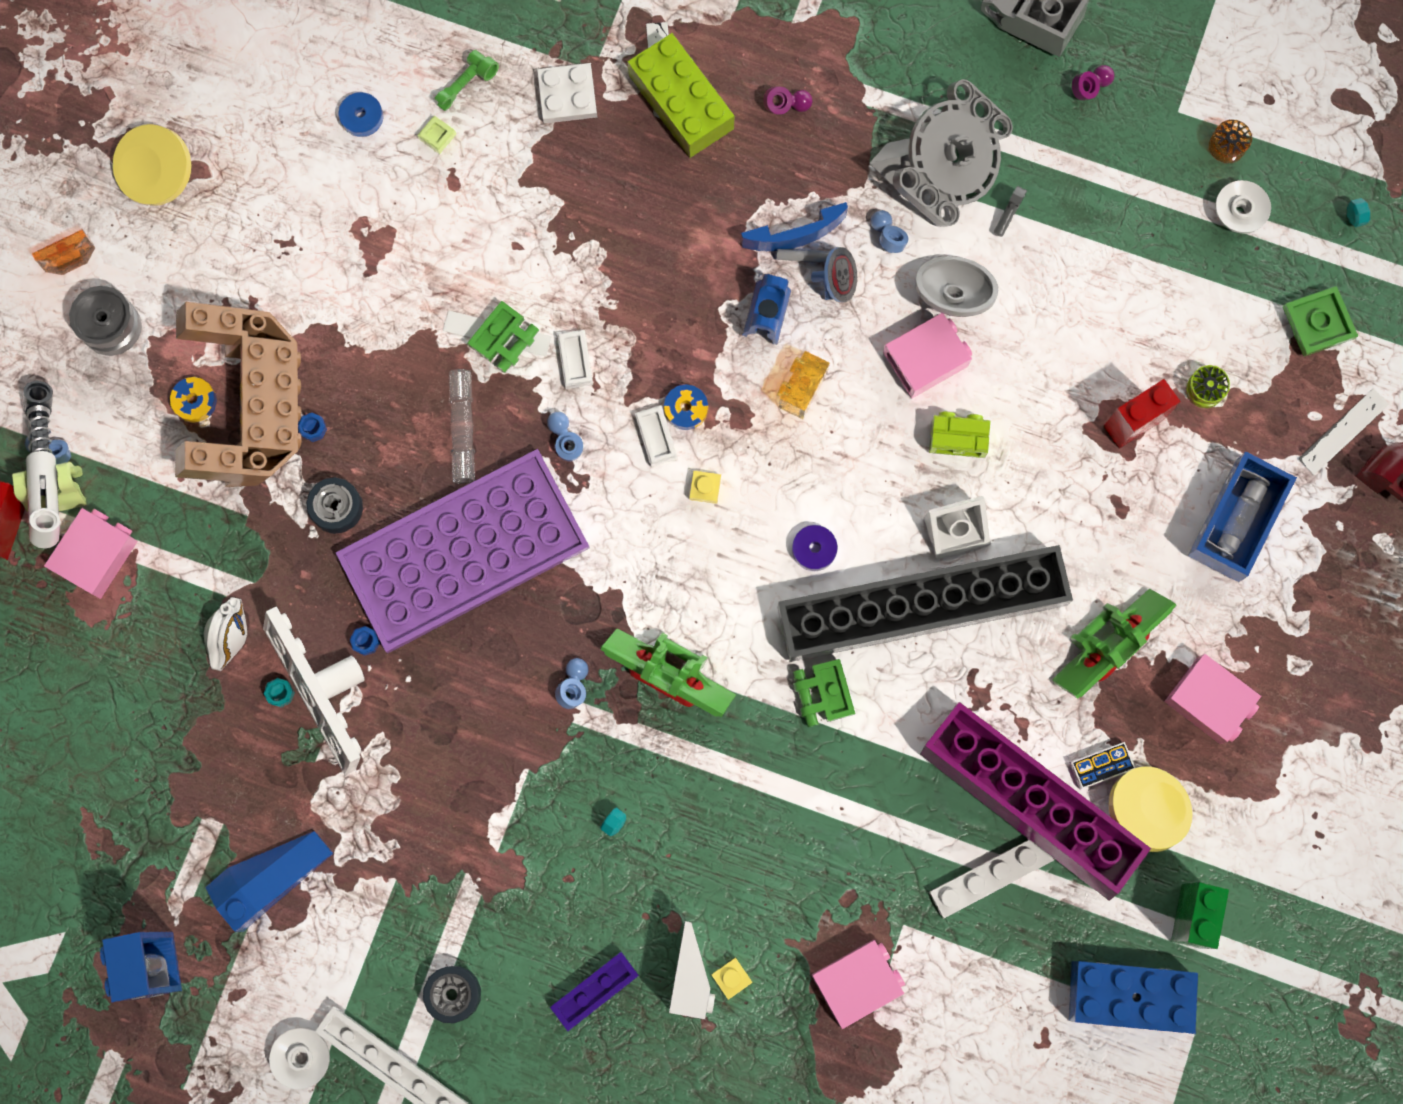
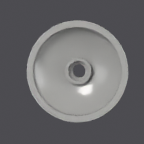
M941 256L933 258L919 268L915 279V287L921 299L934 310L949 316L971 317L982 314L995 304L998 296V284L992 273L981 264L963 257Z

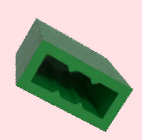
M1201 882L1182 884L1171 942L1198 949H1218L1229 889Z

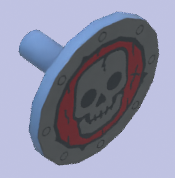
M836 247L830 251L826 258L824 271H814L811 273L812 282H823L825 300L834 299L836 302H847L852 299L856 291L858 282L856 263L851 252L844 247Z

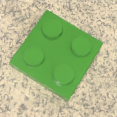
M1337 286L1288 302L1282 307L1304 357L1349 342L1358 337Z

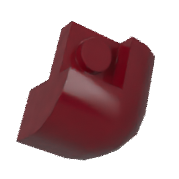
M1395 442L1385 445L1374 453L1355 477L1377 494L1386 489L1402 503L1403 442Z

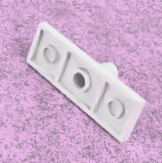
M274 607L266 611L263 630L343 774L346 776L356 770L360 760L359 754L362 751L357 740L354 737L350 739L345 729L348 726L343 715L340 712L336 714L328 699L363 682V672L355 658L349 656L314 674L303 655L306 653L303 643L299 638L294 639L290 632L292 625L285 613L280 614L278 608Z

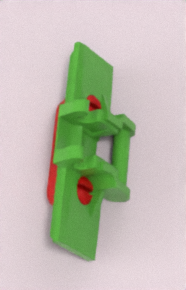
M1150 588L1123 613L1117 607L1106 603L1103 606V611L1081 632L1070 637L1073 644L1082 651L1052 681L1075 698L1082 697L1098 681L1108 678L1116 669H1119L1147 642L1150 632L1177 605ZM1109 620L1115 628L1113 633L1104 641L1093 636Z
M616 629L601 647L606 656L629 668L632 677L686 707L696 705L715 717H722L736 694L705 677L700 672L708 657L704 655L700 657L671 641L665 633L658 637L653 646ZM667 651L686 661L680 670L665 662Z

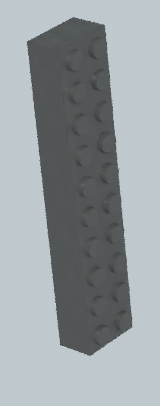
M1060 545L779 601L777 609L789 662L1065 607L1073 601L1061 548Z

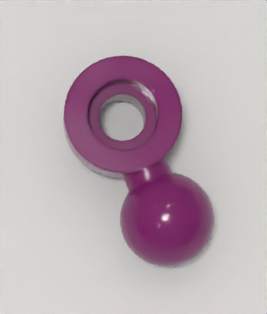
M1101 65L1095 69L1094 73L1087 71L1077 74L1072 81V91L1075 97L1082 101L1095 98L1099 93L1100 87H1107L1113 82L1115 77L1113 69L1107 65Z
M777 86L768 89L763 98L766 110L772 114H784L791 106L798 112H805L810 109L813 102L811 94L805 90L796 91L791 95L788 89ZM777 95L779 103L774 105L773 98Z

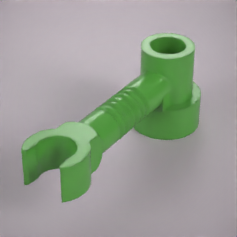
M473 50L467 57V63L470 66L450 87H446L436 95L435 100L439 102L437 105L444 111L448 110L456 99V95L475 75H479L485 81H489L498 72L499 63L491 57H485L479 51Z

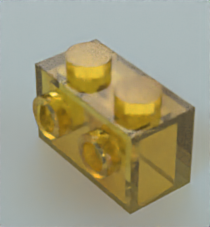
M807 351L803 353L801 358L796 357L789 371L793 373L789 382L784 380L778 390L777 396L780 397L778 408L803 420L828 374L830 362Z

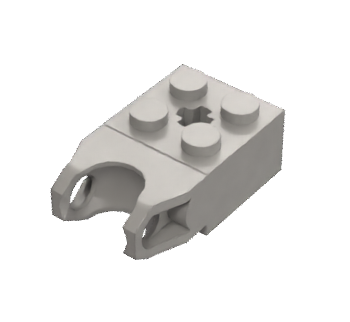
M983 0L981 11L1000 29L1060 57L1083 20L1089 0ZM989 6H993L998 12L991 10Z

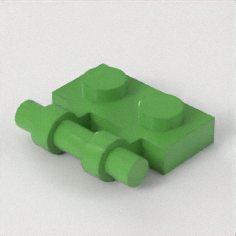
M501 301L467 344L489 362L497 354L503 359L496 367L503 373H506L511 365L515 366L519 361L518 356L523 350L533 344L535 341L533 338L539 332V329L535 325L530 324L525 331L522 330L519 326L525 320L524 317ZM514 335L518 340L508 350L504 345Z
M840 659L813 665V678L806 679L804 669L793 671L795 683H793L794 690L799 694L802 704L800 712L802 717H805L808 727L819 725L816 714L820 712L825 713L827 722L856 714ZM814 687L818 688L821 702L813 704L809 690Z

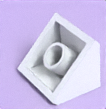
M984 496L928 510L924 517L936 559L991 545Z

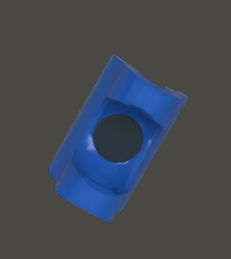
M765 274L762 280L756 282L742 336L747 337L749 334H756L758 328L768 331L767 337L773 341L772 344H778L791 294L787 279Z

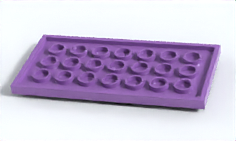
M536 449L336 552V555L385 652L388 654L590 549V546L539 450Z

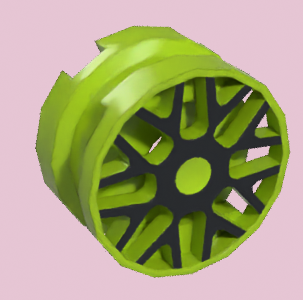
M1213 365L1200 367L1186 383L1188 399L1199 408L1208 409L1215 407L1226 397L1230 390L1228 375L1223 369Z

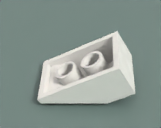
M685 921L669 1013L705 1019L706 1013L712 1014L715 994H710L709 981L692 923Z

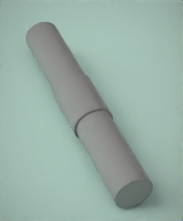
M777 249V260L826 262L830 251Z

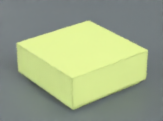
M434 115L417 136L419 140L438 154H441L456 136V131Z

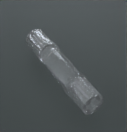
M456 369L449 372L450 398L448 399L449 404H451L453 449L450 450V454L452 455V481L455 483H470L475 481L474 454L476 453L475 449H473L471 404L474 402V399L472 398L471 371Z

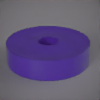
M809 525L801 529L796 534L792 544V554L799 566L809 571H821L829 567L835 560L838 551V544L834 534L826 527L820 525ZM810 545H819L820 551L812 552Z

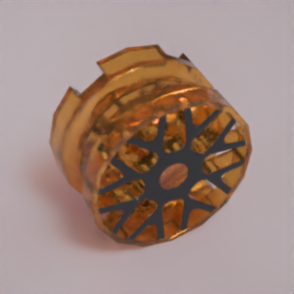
M1233 119L1223 121L1217 126L1211 136L1209 150L1212 156L1220 162H1237L1249 149L1252 143V133L1244 122Z

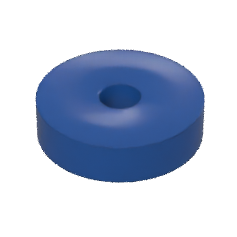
M357 92L347 96L342 101L339 107V119L343 128L349 134L356 137L370 136L382 125L383 110L379 101L373 95ZM365 112L363 117H357L358 113Z

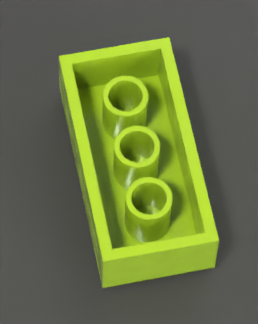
M673 33L627 61L629 77L689 158L734 130V114Z

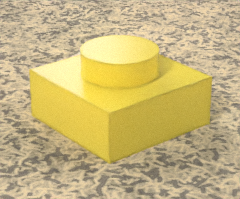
M693 471L690 500L717 504L721 474Z
M736 957L712 974L728 1000L753 983Z

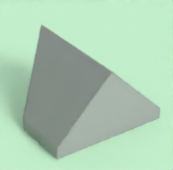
M910 138L887 143L870 162L893 187L894 173L897 170L911 167L908 148ZM904 173L902 183L907 188L911 186L912 179L909 174Z

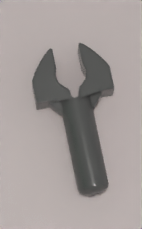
M1019 186L1016 187L994 229L995 235L999 237L1004 236L1027 190Z

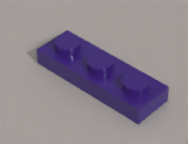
M620 952L550 1008L565 1029L569 1031L637 978L639 974L624 954Z

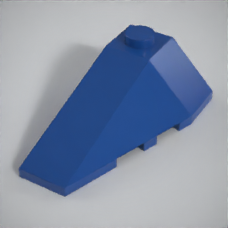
M314 831L227 868L205 888L216 910L235 932H244L334 853Z

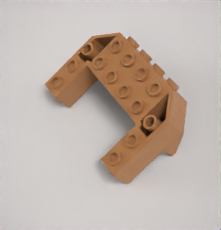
M185 302L176 311V339L224 344L225 357L241 359V442L236 446L190 441L183 442L175 449V477L225 481V487L259 485L271 477L296 454L301 446V434L298 433V422L301 418L298 395L301 391V381L298 379L297 371L301 363V354L297 352V342L270 312Z

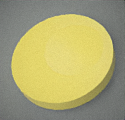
M153 124L141 125L127 132L119 141L113 157V173L119 188L130 199L150 206L163 205L173 201L185 189L191 174V157L184 141L172 130Z
M1155 767L1132 769L1115 782L1109 795L1110 817L1151 848L1150 852L1164 851L1182 841L1189 832L1193 817L1191 801L1181 783L1166 771Z

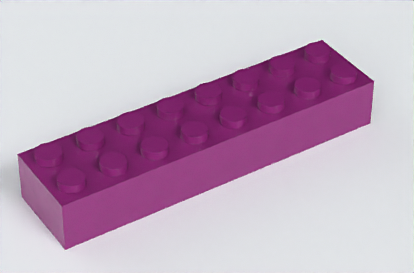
M961 702L956 705L920 753L922 757L1108 901L1119 894L1151 849Z

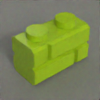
M946 411L939 412V415L933 416L929 453L985 458L989 451L990 420H983L984 417L978 414H969L967 418L955 417V413Z

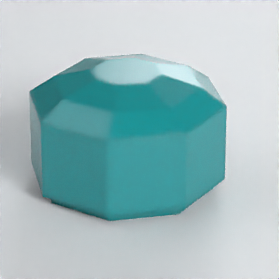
M1362 198L1352 200L1347 205V217L1354 227L1364 226L1370 221L1368 203Z
M279 678L268 682L264 691L267 702L280 708L290 704L295 693L290 682Z
M617 807L614 808L600 826V830L610 837L616 835L626 822V814Z

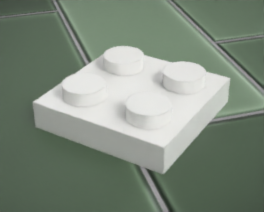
M591 63L537 69L544 124L597 118Z

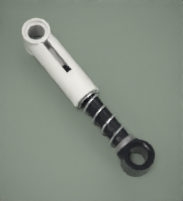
M32 381L23 390V411L29 420L27 425L30 431L28 434L30 441L28 448L31 452L26 458L29 539L38 548H50L59 541L60 534L56 458L52 454V450L49 449V444L52 441L49 439L51 429L48 428V424L51 421L49 417L52 412L53 390L49 384L43 381ZM40 496H45L46 508L41 509Z

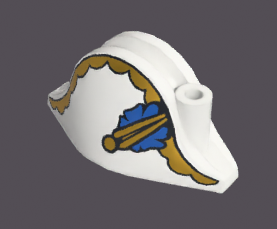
M231 597L226 603L221 605L220 609L213 613L206 623L204 642L211 668L214 670L222 671L246 641L247 624L242 599Z

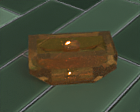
M82 229L32 253V255L45 272L64 275L87 264L95 250V246L91 238Z

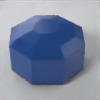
M314 413L302 416L298 423L301 437L310 442L323 439L327 431L324 419Z
M366 626L355 629L350 638L353 650L363 656L375 653L380 644L376 632Z

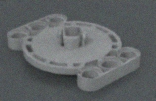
M964 79L953 82L948 86L947 101L934 104L917 119L911 131L908 146L911 167L897 170L893 176V185L897 192L939 227L955 225L960 217L958 206L977 201L993 186L999 173L1001 162L999 140L1009 137L1013 130L1010 118L970 81ZM958 86L963 87L965 90L964 100H960L956 95ZM977 103L984 107L982 118L976 114L975 107ZM943 106L941 113L933 114V111ZM996 120L1000 121L1003 125L1001 135L997 134L994 129ZM955 147H956V148L958 149L959 158H958V161H957V162H954V163H953L952 161H955V160L957 159V156H956V153H955ZM904 173L909 174L912 179V184L909 188L905 187L902 183ZM988 175H990L986 185L983 187L982 184L985 182ZM924 190H927L931 195L929 205L924 204L922 201V192ZM977 193L972 198L966 200V194ZM943 207L948 208L950 211L948 222L944 221L941 217Z

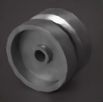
M90 287L80 293L72 303L69 313L70 326L76 336L90 349L101 355L114 356L131 349L139 339L142 329L141 317L136 308L122 293L112 287Z

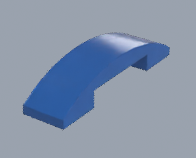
M847 202L821 209L819 221L777 234L771 235L768 225L741 233L742 248L770 252L777 251V249H794L810 244L830 233L846 218Z

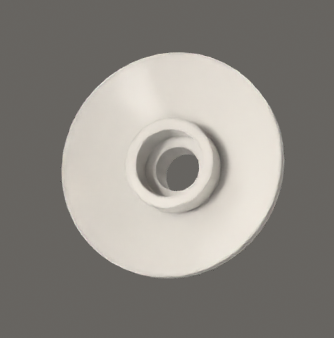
M1241 180L1229 183L1220 191L1216 199L1215 208L1219 220L1225 227L1237 233H1251L1260 229L1269 219L1271 202L1267 193L1259 185ZM1236 208H1243L1245 214L1239 213Z
M295 1028L283 1033L273 1044L269 1057L270 1069L275 1079L283 1086L295 1090L306 1089L318 1083L324 1077L330 1062L329 1048L325 1040L315 1031L307 1028ZM300 1052L305 1053L307 1056L304 1064L299 1063L297 1060V1055Z

